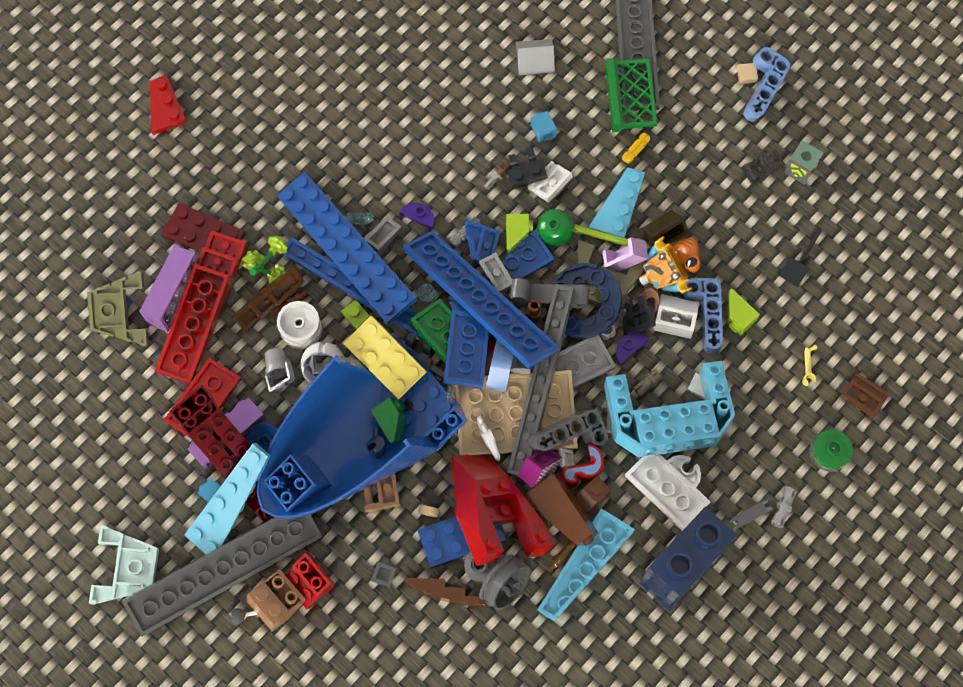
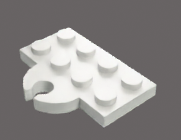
M660 454L642 457L625 474V477L683 531L698 513L711 502L696 488L701 479L699 465H694L693 471L686 473L683 471L682 465L690 462L691 458L688 456L677 455L668 460Z

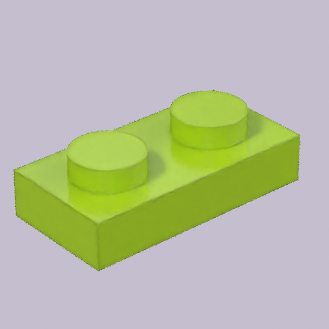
M356 300L341 310V314L355 330L370 317Z

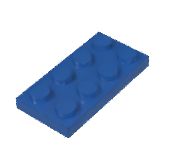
M452 310L443 383L482 389L489 331L469 312Z
M457 516L417 530L431 569L465 557L470 552ZM494 525L500 542H506L501 525Z

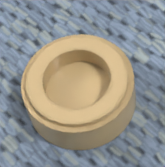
M420 505L419 514L438 517L439 509Z

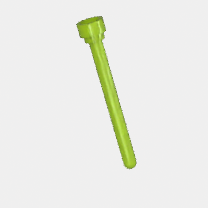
M575 224V232L623 246L629 245L626 238Z

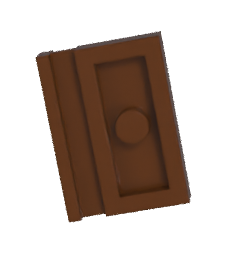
M856 372L840 397L871 418H874L890 394Z

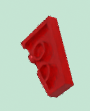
M167 74L150 81L152 135L187 122Z

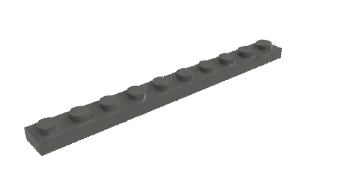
M555 285L543 332L559 347L556 353L534 366L507 471L508 474L518 476L526 458L535 452L528 446V438L533 433L540 431L575 294V289L572 287Z

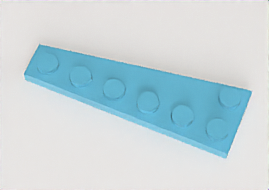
M257 443L251 445L185 533V536L205 554L226 543L227 537L231 529L234 528L248 496L252 493L256 481L261 476L271 456Z
M602 508L592 522L599 534L594 537L595 540L587 546L578 545L537 609L538 612L554 622L635 531L634 528Z

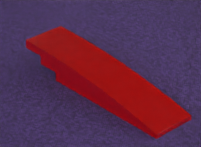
M211 230L206 246L202 247L198 261L192 267L154 372L189 384L191 383L229 295L246 250L247 242Z

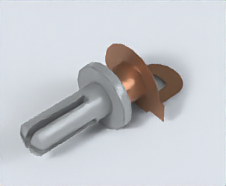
M502 160L496 165L498 169L492 171V177L484 185L487 190L490 189L498 178L500 180L503 179L501 177L503 173L507 176L504 172L509 167L507 160ZM502 163H505L506 166L503 169H501L500 165Z

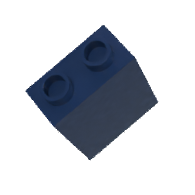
M705 506L649 566L640 585L670 612L719 559L736 538L737 534Z

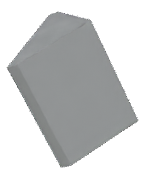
M552 39L516 42L519 75L555 73Z

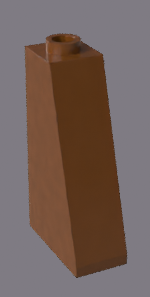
M552 473L524 495L537 512L576 545L587 546L599 534L560 474Z

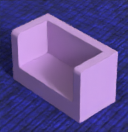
M631 237L628 239L629 245L618 251L603 250L605 268L620 272L647 260L646 241Z

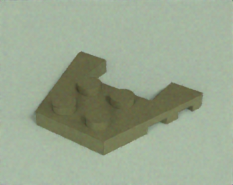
M579 240L578 264L590 262L595 245ZM643 261L629 267L627 275L604 268L617 280L622 292V299L645 271L643 265L647 262ZM580 284L590 287L589 302L601 306L603 302L600 290L594 285Z
M138 271L87 292L91 331L121 338L128 342H135L142 346L149 345L148 328L129 329L126 289L145 288L144 271Z

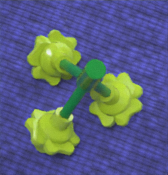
M270 236L268 238V244L271 248L265 258L257 250H254L253 253L247 251L246 256L242 258L244 262L243 267L247 268L251 275H255L260 271L267 274L269 284L285 271V267H280L278 264L269 270L264 268V264L276 252L279 254L287 253V242L281 236Z

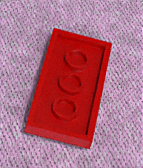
M209 357L174 406L202 384L213 397V401L221 409L242 379ZM168 413L164 418V422L189 437L171 414Z

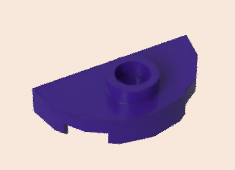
M410 203L399 212L400 215L433 230L435 224L434 214L425 204Z
M628 334L621 338L616 348V359L620 366L642 348L649 339L640 334Z

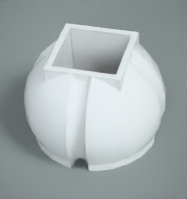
M317 342L305 350L301 358V370L304 378L309 383L328 364L316 363V355L332 356V358L336 355L344 357L337 345L329 342L325 344Z

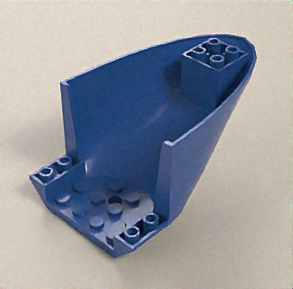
M392 335L427 371L399 399L404 405L403 410L406 414L401 442L399 444H392L371 410L387 398L397 399V397L360 360L336 355L296 401L278 428L266 451L271 456L257 483V497L260 508L275 518H297L318 512L429 457L467 422L463 408L418 355L395 335ZM411 400L413 408L407 411L405 405L407 401ZM373 428H380V437L385 442V454L379 459H376L374 456V449L369 452L366 448L367 442L372 438Z

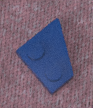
M467 219L464 225L473 262L479 263L480 260L495 253L501 231Z

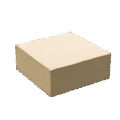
M753 63L737 65L739 84L756 83L758 81L757 69Z

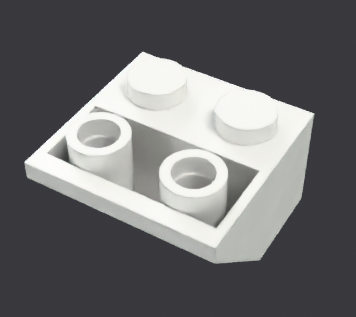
M661 294L655 320L656 326H654L653 330L691 339L699 303Z

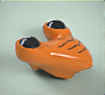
M688 237L674 243L672 247L687 273L697 272L701 265L697 240L694 237Z

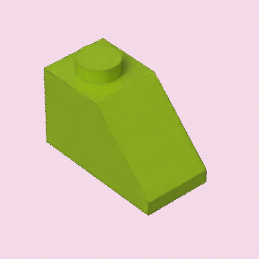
M506 214L507 255L514 251L518 244L529 236V232L533 231V221H529V214Z
M730 289L726 297L727 323L733 332H738L742 335L757 321L760 314L738 293Z

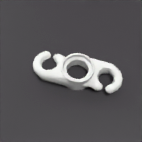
M478 415L477 424L486 447L490 449L495 460L499 461L500 453L493 433L486 426L483 418Z

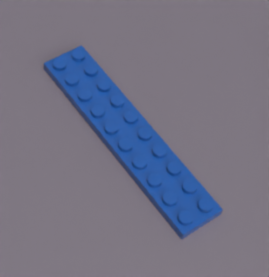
M305 172L277 195L281 202L388 325L418 300Z
M433 230L403 246V251L528 369L558 351L559 346Z

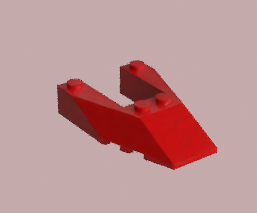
M466 454L451 457L452 479H454L455 484L453 496L456 497L455 514L476 566L492 564L504 552L494 525L512 522L527 558L543 556L554 545L547 525L510 477L488 455Z

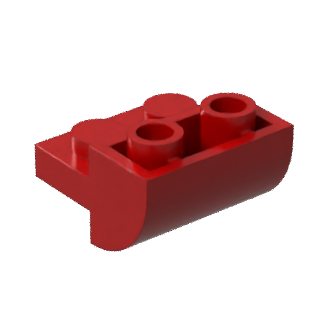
M305 552L285 575L306 599L302 604L306 610L310 609L323 595H327L335 585L309 552Z

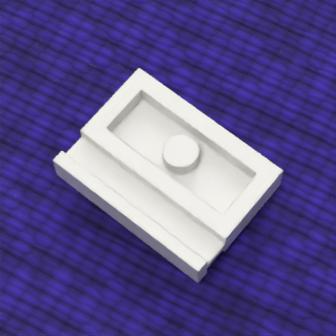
M553 161L545 167L548 179L528 185L529 191H533L548 203L573 177L570 171L554 164Z

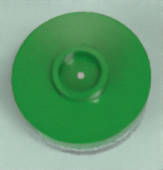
M837 430L821 432L810 445V457L813 463L821 470L827 472L840 470L851 460L853 455L851 441L844 433Z

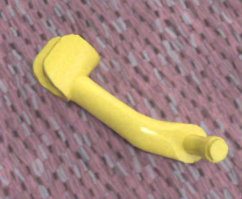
M813 345L810 348L806 347L804 351L806 375L802 383L805 386L809 385L806 378H810L813 383L816 380L815 375L812 374L810 352L818 348L817 345Z

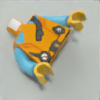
M662 236L655 241V245L652 246L648 253L647 263L643 265L646 273L639 276L640 282L643 286L652 283L655 289L661 288L663 291H680L684 293L691 290L692 287L689 288L686 285V282L689 281V279H686L689 277L672 245L669 243L664 244V237Z

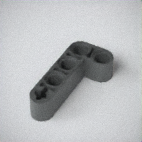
M517 278L512 280L510 299L515 305L520 307H528V303H531L532 299H537L541 307L549 308L555 285L575 289L571 308H587L590 287L586 285L531 284L526 279Z
M581 410L530 435L528 446L533 451H547L582 434L586 444L601 446L607 442L608 433L597 410ZM572 422H573V424H574V429H573V430H572V428H571ZM556 430H557V432H558V437H557V438L555 437V431H556Z

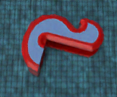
M587 444L589 463L564 467L561 477L568 487H576L579 482L578 479L591 482L597 475L598 477L601 476L604 469V456L596 445Z

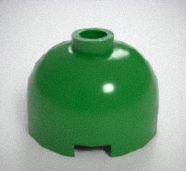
M551 209L540 217L537 231L540 238L551 247H561L566 245L575 234V223L567 212L561 209Z

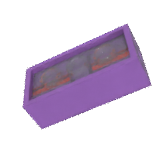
M176 245L173 246L139 311L147 324L169 332L192 267L198 261L194 252Z

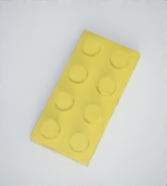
M370 316L343 343L398 400L427 372L373 316Z

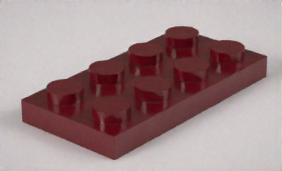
M178 203L161 235L164 238L201 253L202 247L206 246L211 230L239 240H243L246 233L239 228Z

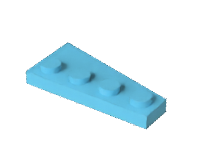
M627 167L588 228L625 238L645 172Z

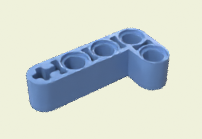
M769 47L762 48L753 58L754 66L765 74L743 112L744 117L750 122L756 121L765 113L790 68L789 61Z
M690 278L686 285L694 287L696 292L686 291L683 293V296L690 301H702L703 349L707 354L715 355L719 352L723 343L721 284L714 278ZM707 287L714 288L715 292L708 291ZM713 305L716 310H710L707 306ZM708 323H714L717 328H710ZM713 336V344L716 346H712V343H710Z
M498 339L496 340L486 388L505 392L513 354Z

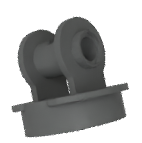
M471 551L465 559L464 567L468 577L483 583L479 598L482 601L488 602L496 610H502L512 604L523 592L531 576L530 567L524 563L523 559H519L514 555H509L505 558L501 555L494 563L476 566Z

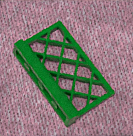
M607 58L605 71L612 133L620 132V129L657 127L650 60L614 61V58ZM638 65H646V71L643 74L635 69ZM625 66L629 71L623 75L618 71V67ZM631 72L639 77L634 83L627 78ZM641 80L648 83V87L645 90L637 86ZM623 81L631 86L626 92L620 88V84ZM633 88L641 93L637 99L629 95ZM643 96L650 100L646 107L639 102ZM625 97L633 102L628 108L621 102ZM635 105L643 109L638 116L631 111ZM647 112L652 116V121L645 122L641 117ZM627 113L635 118L632 123H624L623 118Z

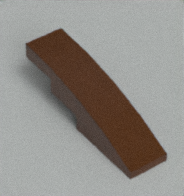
M291 267L260 291L231 318L246 332L259 319H263L275 306L278 307L305 280L294 267Z
M405 578L404 581L405 585L441 601L471 607L485 608L486 601H482L479 596H466V588L446 587L445 579Z

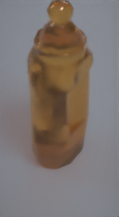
M569 540L561 551L553 557L548 570L553 571V568L561 566L576 544Z

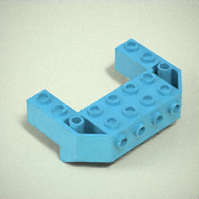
M722 361L703 363L699 374L705 400L633 410L626 374L606 377L604 389L611 418L610 430L614 441L637 457L716 446L730 427L735 416Z

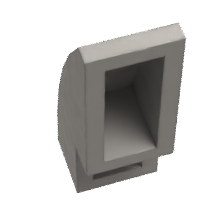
M386 216L364 239L381 257L402 226Z

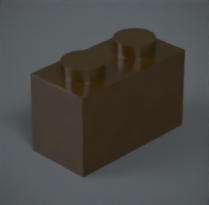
M670 210L641 228L646 243L651 247L662 236L664 237V244H671L689 233L684 217L674 210Z

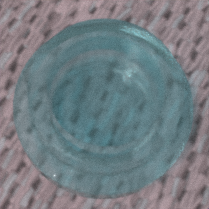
M431 284L421 285L417 292L418 298L423 302L433 301L436 297L435 287Z

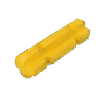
M643 132L639 139L628 149L629 151L625 152L622 160L630 164L634 160L633 158L644 148V145L650 141V136Z

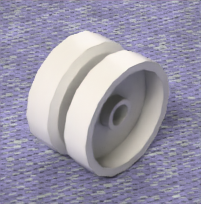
M302 301L291 302L284 306L278 314V330L284 342L290 347L300 350L306 349L312 344L317 343L321 337L322 325L318 312L309 303Z

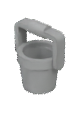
M274 348L268 350L265 353V378L268 390L276 393L295 380L292 364L286 359L283 349ZM288 376V378L282 380L274 386L273 379H279Z

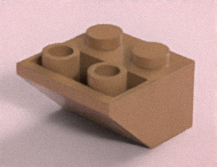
M280 569L247 595V603L272 632L286 622L306 600Z

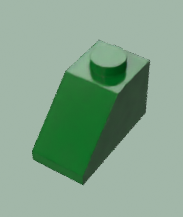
M389 397L372 409L371 412L390 443L399 444L402 439L406 414L403 410L404 405L402 402Z

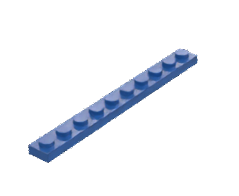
M290 238L286 245L288 247L287 253H281L283 256L377 312L334 262L296 239ZM408 308L393 321L396 325L426 342L410 323V319L418 313Z

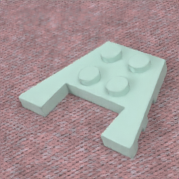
M101 525L98 543L100 545L118 546L113 586L91 585L89 604L91 605L130 596L154 583L159 554L158 548Z

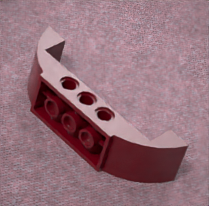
M201 384L174 406L169 413L226 480L251 445L213 401V397ZM256 481L255 487L245 503L264 523L273 518V516L265 513L260 508L257 497L258 481Z

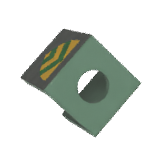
M802 140L790 158L784 173L805 185L813 168L817 167L823 152Z

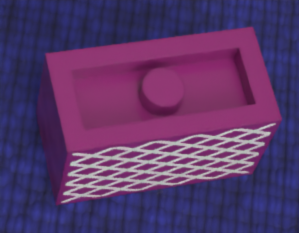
M552 449L537 451L526 458L518 477L533 488L552 473H555L562 457Z

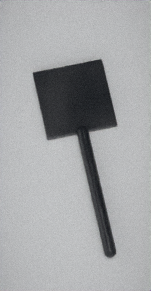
M818 230L799 261L789 257L778 276L797 287L810 269L803 265L802 262L822 230Z

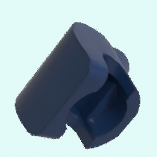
M373 428L372 438L366 444L369 452L374 449L373 452L376 459L381 458L386 451L384 439L380 437V428Z

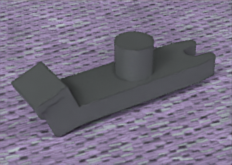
M767 499L734 516L730 523H737L734 529L741 528L764 514L773 511L774 508Z

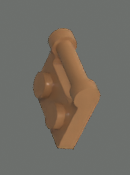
M395 474L376 483L379 498L377 503H373L371 486L363 489L366 503L364 505L365 512H374L400 506Z

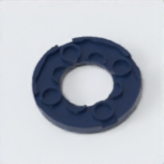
M581 263L564 269L555 277L552 284H590L597 287L602 294L603 303L596 315L589 319H578L569 314L565 335L577 339H589L603 334L615 323L622 308V292L617 280L608 270L596 264Z

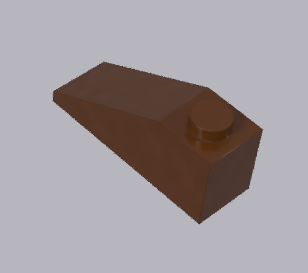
M597 475L575 498L588 515L610 495L611 489Z

